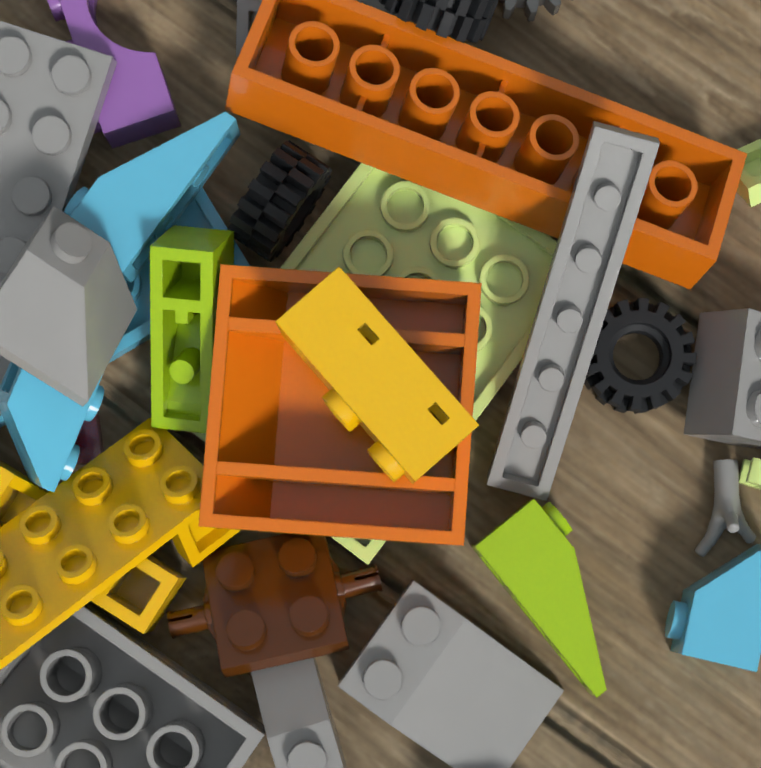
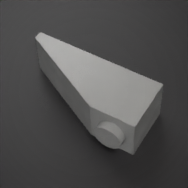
M316 658L252 671L251 675L275 768H348Z

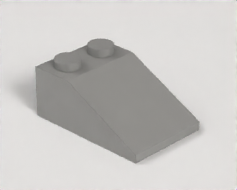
M411 580L338 683V687L453 768H510L564 692L558 685L414 580Z

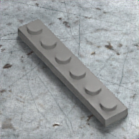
M593 121L488 470V486L545 501L548 499L658 152L660 142L656 137Z

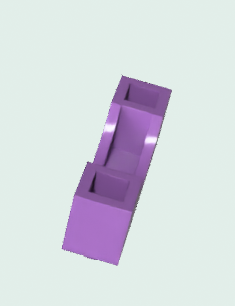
M47 0L55 21L66 19L72 37L71 40L66 42L112 56L117 61L94 134L103 132L113 149L181 126L156 53L130 50L108 39L99 30L97 25V0Z

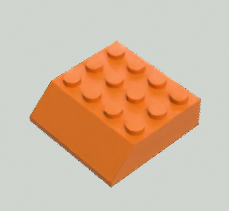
M220 264L199 526L464 546L472 433L414 484L404 474L397 481L393 482L368 454L369 451L367 449L375 443L360 425L349 432L329 410L322 399V396L329 389L283 338L275 322L332 272ZM346 273L473 417L482 283Z

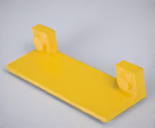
M151 418L144 421L80 468L66 481L57 485L55 492L49 491L0 527V670L170 539L173 540L178 553L194 567L241 531L199 526L203 465L166 429L152 428Z

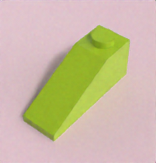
M173 225L150 245L152 428L206 434L220 264L234 265V231Z
M535 499L528 500L471 548L587 692L598 698L607 688L575 548L566 538L573 530L551 502H547L541 507Z

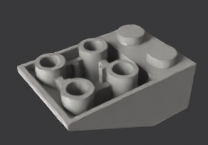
M745 308L700 313L695 353H697L696 364L692 367L693 376L690 382L683 435L730 445L761 449V311Z

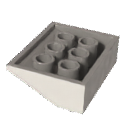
M88 602L0 670V768H242L266 734L264 724L91 602Z

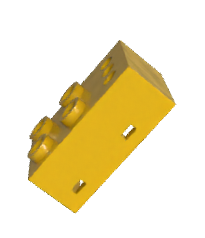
M340 267L336 268L275 321L283 338L329 389L322 396L324 404L349 432L358 425L366 431L375 442L367 449L369 451L368 454L393 482L397 481L404 474L414 484L479 426L474 418Z

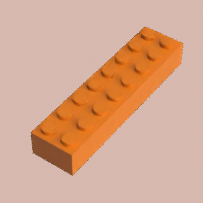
M262 0L231 73L225 106L226 111L555 238H559L593 121L656 137L659 139L660 145L622 264L691 289L717 261L747 153L464 42L456 41L451 37L447 36V38L438 36L435 31L428 28L424 31L415 27V23L405 22L395 15L356 0Z

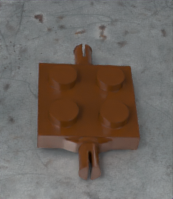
M285 533L218 548L202 560L206 579V589L203 598L204 605L173 612L168 611V626L173 639L178 636L209 630L216 641L221 671L226 678L349 650L350 647L344 624L347 606L346 598L377 591L382 592L383 590L377 565L340 574L338 566L330 557L326 536Z

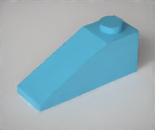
M225 111L101 175L90 189L82 187L73 195L64 213L110 242L124 278L132 283L150 259V245L175 225L241 135L236 118Z

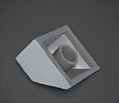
M53 206L26 242L0 284V355L83 407L94 392L134 317L137 307L110 242L55 206Z

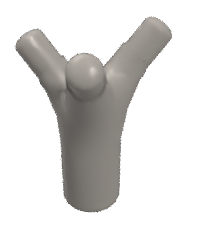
M724 459L713 461L714 506L705 536L695 548V552L701 557L706 556L726 528L730 533L737 532L746 543H752L756 539V535L747 524L741 508L737 460Z

